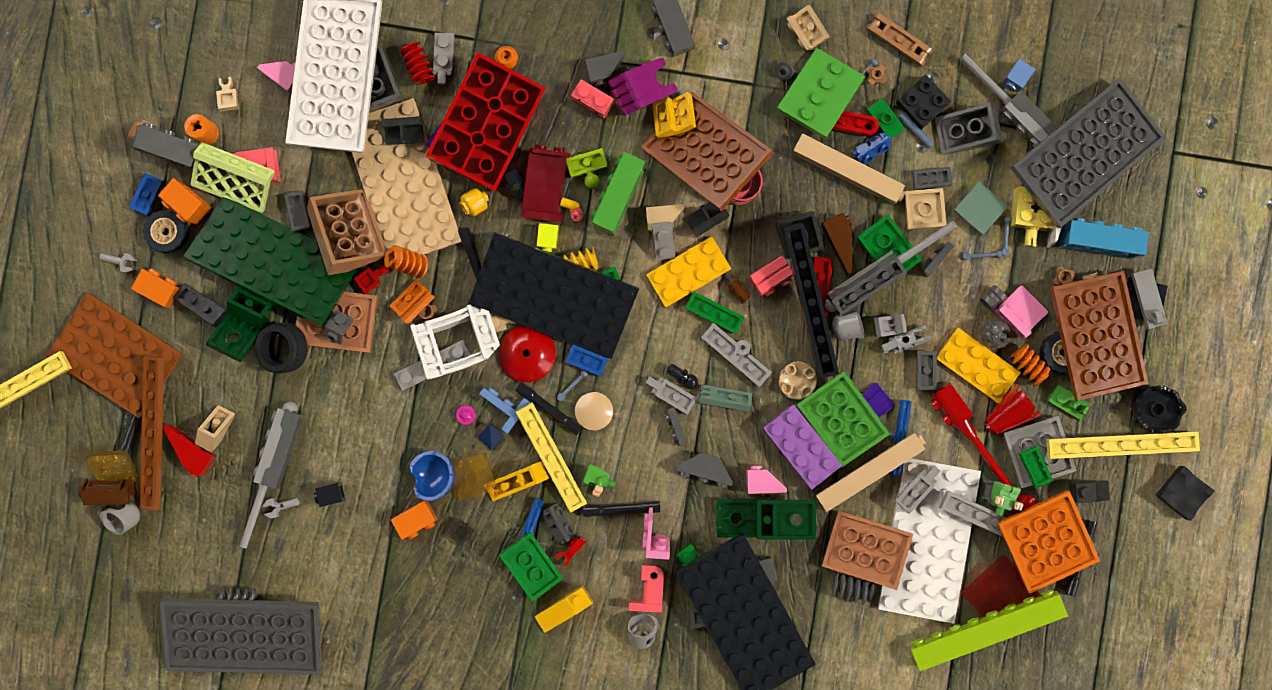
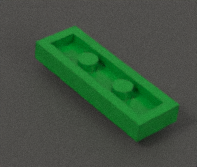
M694 291L685 307L686 310L734 334H737L745 318Z

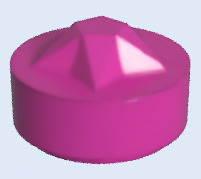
M465 405L457 410L456 417L461 424L468 425L474 422L476 412L473 407Z

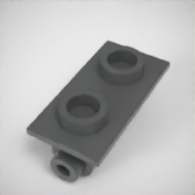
M558 503L543 510V517L548 526L556 525V528L552 529L551 532L560 545L575 537L573 528L568 524L564 511L559 507Z

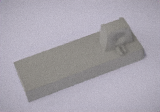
M1152 268L1131 274L1146 329L1168 324Z

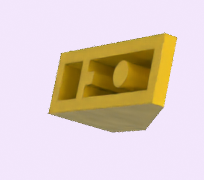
M540 461L486 483L492 501H496L549 479L543 462Z
M582 585L534 617L544 633L592 605L593 600Z

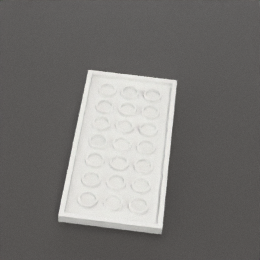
M303 0L286 144L364 153L382 0Z
M911 458L902 465L897 496L923 469L927 472L934 465L940 472L934 478L937 481L934 484L935 487L910 514L905 512L897 503L895 505L892 527L913 533V538L898 589L895 590L881 585L877 609L955 624L972 523L939 507L946 490L976 503L981 471Z

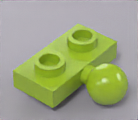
M602 148L566 159L571 178L586 174L585 185L590 189L597 188L600 183V179L594 174V171L608 167Z

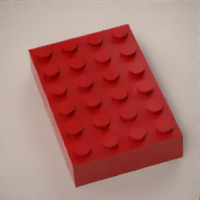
M477 52L425 158L495 192L546 87Z

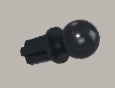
M675 364L668 366L667 374L677 379L679 384L683 382L687 389L697 387L698 378L695 375L688 374L686 369L682 370Z

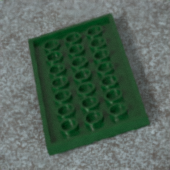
M225 197L222 198L184 254L185 260L320 328L326 323L359 269L356 268L348 272L328 275L318 242L296 231L292 232L290 228Z

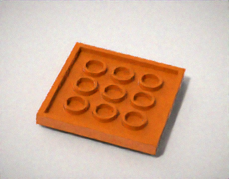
M1068 490L997 522L1029 594L1100 562L1076 504Z

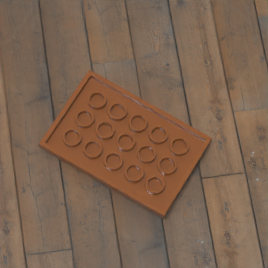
M691 91L696 128L661 138L656 137L655 131L641 148L722 212L774 153L772 149Z
M1124 271L1050 287L1075 401L1149 384Z
M87 292L47 353L46 358L59 351H63L72 367L67 372L142 419L143 356L164 357L165 384L182 358L183 353Z

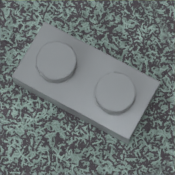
M671 222L652 224L656 260L675 258Z

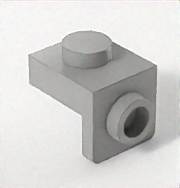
M904 314L874 319L877 338L907 332Z

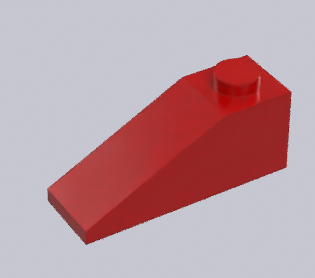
M165 424L163 429L182 465L187 468L186 471L194 477L204 476L217 456L196 445L193 439L173 425Z

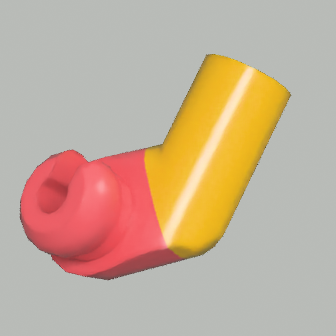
M563 197L560 206L569 209L573 221H580L583 218L580 204Z

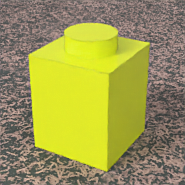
M539 223L537 248H541V250L552 253V250H557L558 225Z

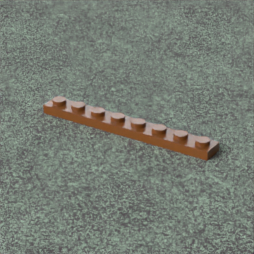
M145 355L143 356L140 508L157 511L160 510L164 357Z

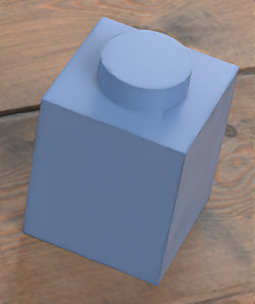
M1019 59L1014 63L1002 82L1006 84L1005 86L1009 90L1019 92L1035 69Z

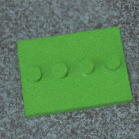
M816 47L777 107V111L826 140L862 84L865 76Z
M845 371L797 403V406L841 463L842 467L890 435L889 430Z

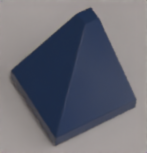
M492 423L478 436L491 450L505 437Z

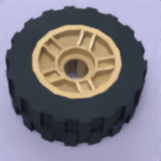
M159 210V212L152 213L144 223L143 237L152 249L162 253H174L182 249L183 245L187 243L189 227H187L186 221L183 222L176 216V213L169 210ZM167 228L169 230V233L167 235H164L163 233H165Z
M1054 332L1048 335L1043 340L1042 346H1040L1041 351L1039 354L1042 359L1041 361H1044L1045 367L1049 366L1052 372L1068 373L1065 355H1060V350L1063 349L1060 332Z

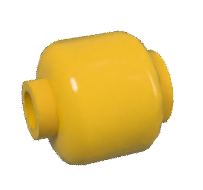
M474 188L461 196L459 204L466 215L469 214L474 217L487 209L489 198L484 191L481 192L479 189Z

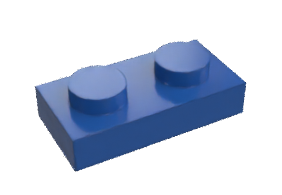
M145 173L129 208L149 216L165 181Z
M572 345L566 359V363L598 376H602L608 358L576 345Z

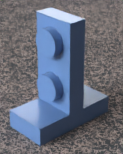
M483 388L480 392V395L510 416L502 427V430L507 434L511 432L519 421L515 411L532 403L524 398L515 410L513 408L515 404L506 398L504 401L498 397L499 393L493 388Z

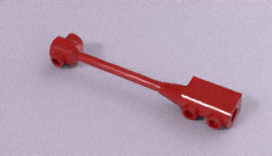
M949 382L931 395L933 400L930 402L936 410L941 409L945 414L942 416L948 426L952 424L968 440H971L1001 483L1013 486L977 437L976 431L968 420L973 416V413L952 384ZM1018 494L1016 499L1017 502L1023 503L1021 511L1038 504L1032 494L1029 496ZM1013 508L1010 512L1014 515L1020 512V510Z

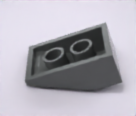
M991 102L935 118L942 155L984 148L1003 142L996 105Z

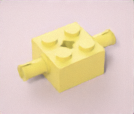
M1024 186L1015 188L1010 227L1026 229L1024 246L1037 247L1038 231L1054 229V224ZM1031 206L1036 208V212H1034V209H1031Z

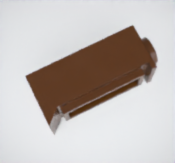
M131 476L127 480L105 479L88 481V478H86L82 486L79 487L78 493L79 497L82 498L83 505L130 504L129 495H135Z

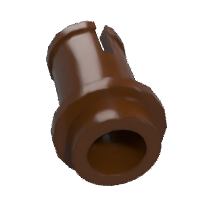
M735 279L728 285V291H732L740 303L743 304L751 296L742 287L741 281L738 282Z

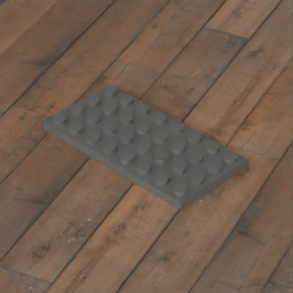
M1118 78L1010 168L1058 229L1166 137L1122 80Z
M162 598L160 601L166 671L321 675L319 602Z

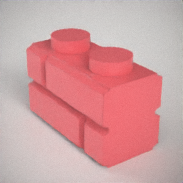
M583 80L579 81L571 95L573 101L593 113H597V115L604 119L614 104L612 97Z
M780 256L751 274L749 279L760 296L765 294L768 297L776 291V286L780 284L785 286L790 283L793 272L785 258Z

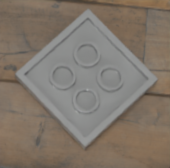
M1059 416L1002 433L1020 488L1031 486L1032 482L1018 453L1035 445L1038 446L1052 478L1077 471L1073 458L1048 459L1046 439L1066 438Z

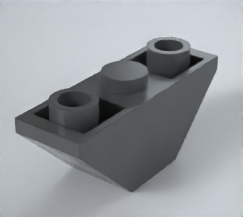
M698 453L676 466L679 475L690 477V474L698 476L697 480L708 483L709 480L716 481L717 486L723 488L733 484L718 457Z

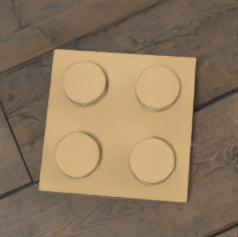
M943 188L905 191L904 201L907 230L938 228L947 225Z

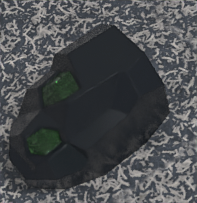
M514 168L503 176L501 183L514 198L523 200L525 180Z

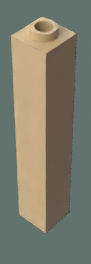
M803 133L792 152L793 155L892 205L897 203V201L901 202L905 195V191H903L904 184Z
M913 432L817 493L818 500L826 512L924 451L925 447L923 445L926 442L920 434L916 435Z

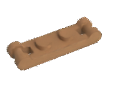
M876 13L873 17V22L868 24L866 30L911 59L916 65L922 67L926 57L930 56L933 50L882 14ZM880 24L885 26L883 31L878 28ZM916 48L921 51L919 55L914 53Z

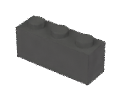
M653 0L651 11L654 18L658 17L660 22L658 29L661 36L665 35L667 42H665L668 53L672 52L673 57L694 50L695 43L678 0Z

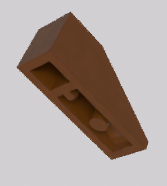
M841 213L823 222L821 227L847 276L852 273V222L848 215L845 216L844 213Z

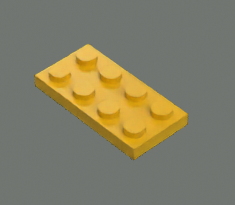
M711 236L646 274L666 308L730 271L731 267Z
M956 328L937 355L938 362L996 403L1002 400L1021 373L960 328Z

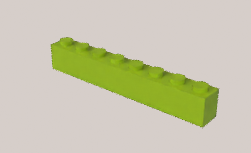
M1047 590L1042 593V596L1037 598H1026L1021 604L1007 605L1004 607L1005 610L999 612L991 611L986 614V617L981 619L978 617L972 618L965 625L960 626V624L950 627L946 632L938 631L931 634L930 638L914 640L910 648L919 671L1068 617L1060 594L1057 591Z

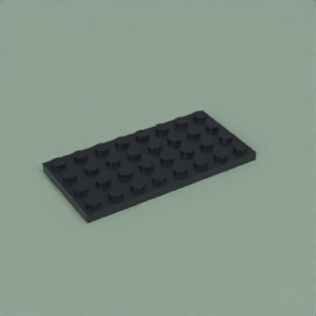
M495 232L468 304L612 359L638 294L639 287Z
M743 532L675 570L678 579L741 690H772L816 665Z

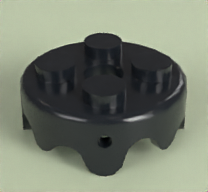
M1164 385L1150 386L1143 389L1135 398L1133 404L1134 417L1140 427L1148 432L1165 434L1180 425L1183 414L1187 410L1179 393ZM1156 404H1159L1162 408V412L1159 415L1153 412V407Z

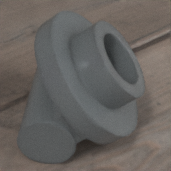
M782 59L775 68L776 75L782 80H788L796 73L792 65Z

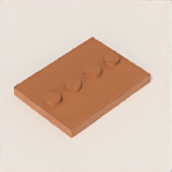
M344 292L322 328L298 316L296 326L304 333L308 346L371 353L378 296ZM335 310L353 318V322L344 334L341 344L330 342L324 337L325 325Z
M838 511L822 567L897 590L913 533Z

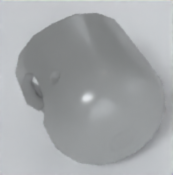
M857 311L846 312L843 315L837 314L833 318L832 330L838 340L846 341L850 338H864L863 324Z
M132 502L130 504H119L116 510L108 508L102 511L100 518L103 525L109 531L116 535H122L138 524L140 511ZM107 513L113 514L117 518L113 521H109L107 519Z
M642 613L630 619L628 623V640L633 647L646 649L653 644L657 628L659 627L658 621L654 616ZM647 620H651L653 622L654 630L651 626L648 625ZM638 625H645L647 627L648 633L643 631L645 636H637L640 634V631L635 633Z

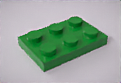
M888 214L856 237L874 262L890 251L899 256L913 247ZM917 253L903 262L902 265L908 271L923 259Z
M528 532L498 554L532 602L563 579L531 532Z

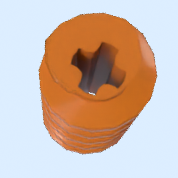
M195 114L188 117L185 121L184 128L186 133L198 142L209 145L218 139V127L203 115Z
M397 245L391 246L386 252L384 259L386 267L420 279L426 274L428 259L424 254H419Z
M1024 344L1015 350L1009 358L1014 357L1012 364L1020 363L1017 368L1018 370L1025 369L1023 376L1030 374L1028 381L1036 380L1033 385L1035 387L1050 375V367H1044L1045 362L1039 361L1040 356H1033L1034 350H1028L1029 345Z

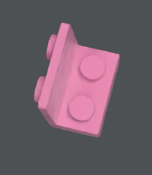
M1022 285L994 311L1020 339L1027 338L1032 333L1030 330L1048 313Z
M649 507V514L645 513L642 551H646V558L669 559L670 537L661 534L651 536L653 508Z

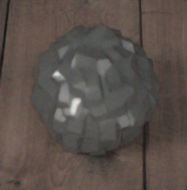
M1001 319L991 320L982 325L980 335L987 347L991 349L1001 348L1008 345V343L1001 341L1006 339V333L1003 331L1011 333V328Z

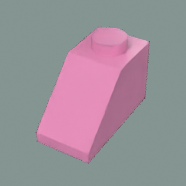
M287 61L260 64L257 67L262 73L292 94L296 63L293 62L291 65Z
M750 466V470H746L748 494L787 492V488L768 470L762 469V466Z

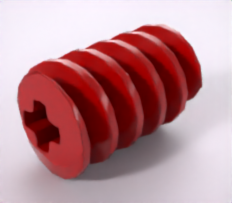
M420 42L408 44L400 50L401 55H404L403 61L406 62L405 66L409 69L408 74L412 77L411 82L415 85H423L435 79V75L429 76V73L433 71L432 68L426 69L430 62L423 61L427 58V54H421L425 49L424 47H418Z

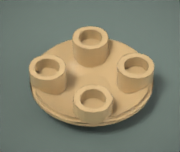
M796 361L787 364L779 375L780 389L791 399L800 400L806 398L814 392L817 385L815 370L804 362Z
M590 392L578 400L575 406V416L579 424L584 428L600 430L611 421L613 406L605 395L598 392Z

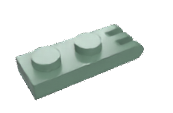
M709 385L701 386L700 403L750 412L752 393Z

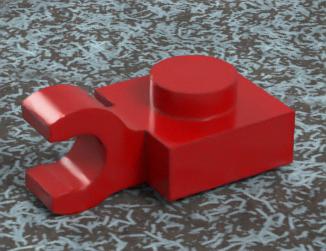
M382 264L375 271L371 268L366 269L355 277L354 280L364 294H368L382 284L379 278L389 273L390 270Z
M582 536L579 539L574 537L568 544L570 547L568 551L559 552L555 558L558 559L560 556H565L566 561L563 563V566L568 565L570 559L587 541Z

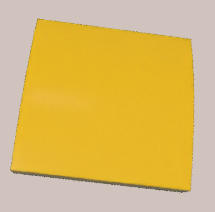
M689 92L674 99L667 96L652 104L656 137L672 136L696 128L692 94Z

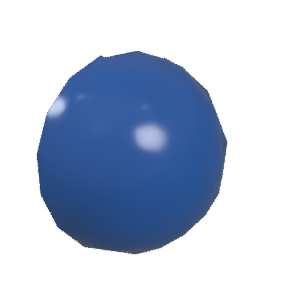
M425 451L417 455L411 462L410 470L416 480L414 491L417 498L431 501L448 494L454 485L455 469L452 462L444 454L436 451Z

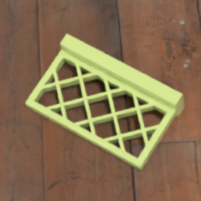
M202 142L193 154L195 162L191 186L219 197L239 202L255 211L263 213L270 182L274 177L275 170ZM200 161L208 163L210 168L204 169ZM217 168L226 170L228 175L222 176ZM213 171L218 179L212 181L207 172ZM203 175L207 183L204 184L197 181L198 176ZM236 175L244 177L246 182L240 183ZM231 178L236 186L230 188L226 179ZM221 182L225 190H219L215 184ZM254 182L264 185V189L258 190ZM249 185L254 193L248 195L244 186ZM239 189L243 197H237L233 191ZM257 196L261 204H255L251 198Z

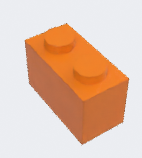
M152 268L149 270L141 269L131 289L163 307L171 308L175 301L173 296L180 289V287L176 286L177 282L169 277L163 279L160 277L161 273Z
M424 500L391 519V522L401 540L407 537L409 541L418 536L417 531L422 528L427 531L434 527V522L438 518L429 502Z

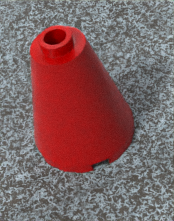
M1018 384L1011 388L985 419L987 421L985 426L991 434L993 432L1000 434L1041 415L1039 411L1034 412L1036 407L1022 390L1018 392Z

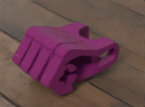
M663 57L626 71L609 80L610 87H615L612 90L613 96L615 98L619 97L616 100L618 107H624L621 109L624 116L632 114L678 91L675 84L663 86L656 80L657 70L666 65Z

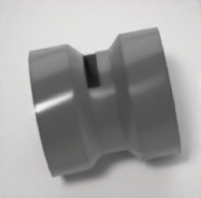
M996 285L989 289L988 294L980 297L982 304L991 312L998 308L997 304L1003 303L1007 299L1005 293Z

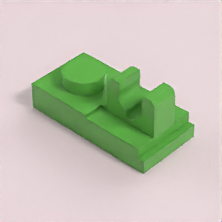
M1059 385L1055 386L1047 400L1050 404L1079 421L1086 415L1090 406L1085 400L1075 401L1073 393Z

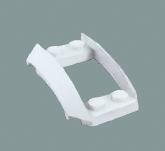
M467 305V307L451 314L425 321L422 324L410 325L412 337L415 341L427 380L488 359L500 346L489 311ZM470 320L480 352L443 364L433 333L449 329Z

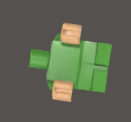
M589 464L581 486H592L594 488L592 495L599 497L606 486L614 488L616 481L610 480V474L603 469Z
M995 481L991 492V504L997 506L995 514L1003 516L1005 509L1011 510L1013 508L1021 511L1023 503L1016 501L1021 489Z

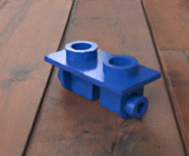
M879 132L868 139L871 146L864 142L854 148L852 155L855 159L858 158V162L862 164L870 163L874 157L888 151L891 147V138L885 132Z

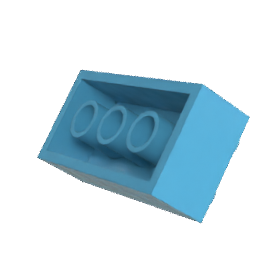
M1073 218V220L1068 221L1062 226L1058 248L1135 259L1146 255L1149 232L1143 231V228L1140 227L1126 229L1123 228L1124 225L1120 224L1106 226L1101 221L1087 223L1085 219Z

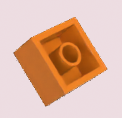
M175 178L158 195L163 199L161 203L165 207L177 212L176 216L190 225L192 223L199 225L213 209L185 183Z

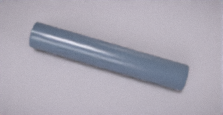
M905 112L898 116L928 149L934 145L931 139Z

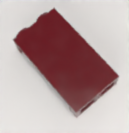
M535 144V148L529 147L520 216L523 218L561 222L562 214L559 213L566 159L570 157V153L565 152V148L554 147L553 151L546 150L547 146Z

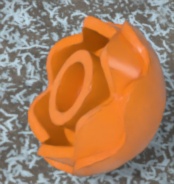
M503 46L496 51L494 60L508 68H514L517 64L518 54L514 48Z

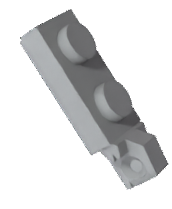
M435 33L433 71L434 75L438 76L439 86H447V76H451L453 73L454 33Z
M649 376L645 382L653 388L651 392L655 396L686 415L689 414L697 401L696 397L661 377L657 381Z
M934 465L927 472L923 469L897 496L894 502L910 514L935 487L934 484L937 481L934 478L940 470Z

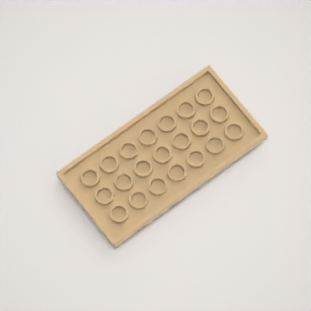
M412 98L369 113L364 153L352 152L367 200L371 203L386 250L388 251L391 246L397 245L426 255L462 242L437 164L425 158L429 148L426 146L428 137L424 125L423 143L386 145L385 130L382 127L381 119L420 116L416 101Z

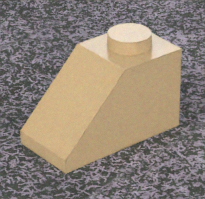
M684 204L646 207L648 233L652 232L653 235L652 224L671 222L673 224L684 211Z
M218 405L198 428L195 444L213 452L222 441L235 413Z

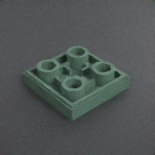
M979 181L953 211L982 236L1008 206Z

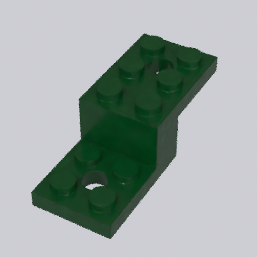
M237 286L227 300L228 314L206 341V346L241 363L254 345L259 332L270 322L271 308L274 304ZM237 335L239 339L236 341L229 340V336Z
M716 499L717 538H734L743 532L746 538H756L757 540H816V500ZM733 513L741 515L739 523L731 522L730 517ZM794 514L801 516L802 520L799 525L791 523V517Z

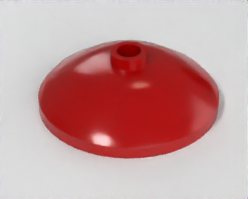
M519 326L508 332L499 347V361L503 370L511 378L520 382L529 383L544 378L552 370L556 360V348L552 338L547 334L526 326ZM524 350L530 351L528 357L523 356Z

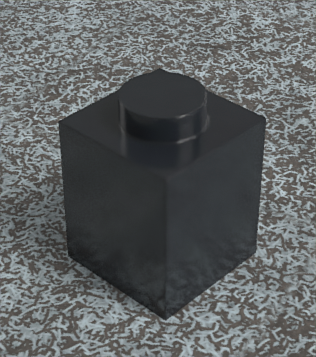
M342 482L315 488L314 499L316 504L319 503V507L346 501Z

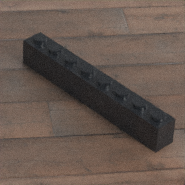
M798 222L783 226L782 231L817 375L820 379L838 375L839 371L804 224Z

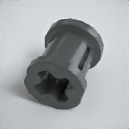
M983 480L985 487L984 495L981 496V499L991 500V492L995 481Z

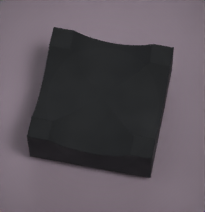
M925 74L895 103L922 130L952 101Z
M1178 466L1155 496L1182 518L1191 521L1202 504L1215 490L1197 478L1185 466Z

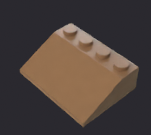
M364 189L310 197L307 211L328 275L348 272L385 257L387 250L371 203L367 200Z

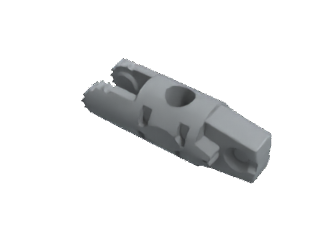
M926 325L889 338L890 342L881 345L883 354L894 351V354L932 341L930 336H925L918 340L915 338V334L922 333L927 329ZM906 339L908 343H904L902 340Z

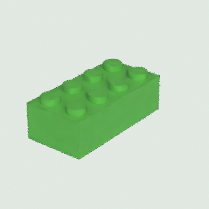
M626 152L623 153V156H618L614 165L616 166V171L614 174L611 173L607 180V191H602L598 200L600 201V206L598 209L595 208L591 215L593 227L612 236L615 235L645 170V161Z

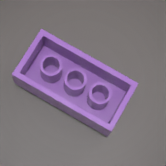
M794 404L790 405L762 428L811 490L842 466Z

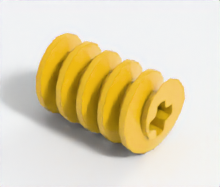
M594 247L592 252L586 248L585 255L579 250L578 257L573 252L570 254V259L563 255L564 259L590 269L592 266L595 271L598 270V261Z

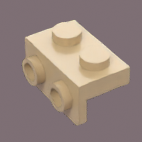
M807 5L795 15L787 17L789 21L788 27L793 33L797 34L799 37L798 43L803 49L812 50L830 37L810 5Z

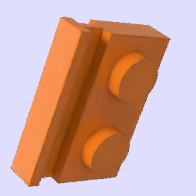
M415 279L390 307L406 324H409L435 297L418 279Z

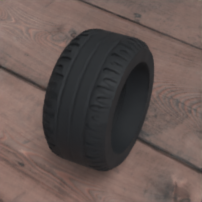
M288 322L272 323L265 326L259 332L255 341V352L259 363L269 372L276 374L297 370L303 365L308 354V344L304 333L298 326ZM278 333L283 334L289 343V356L284 363L276 357L274 352V340Z

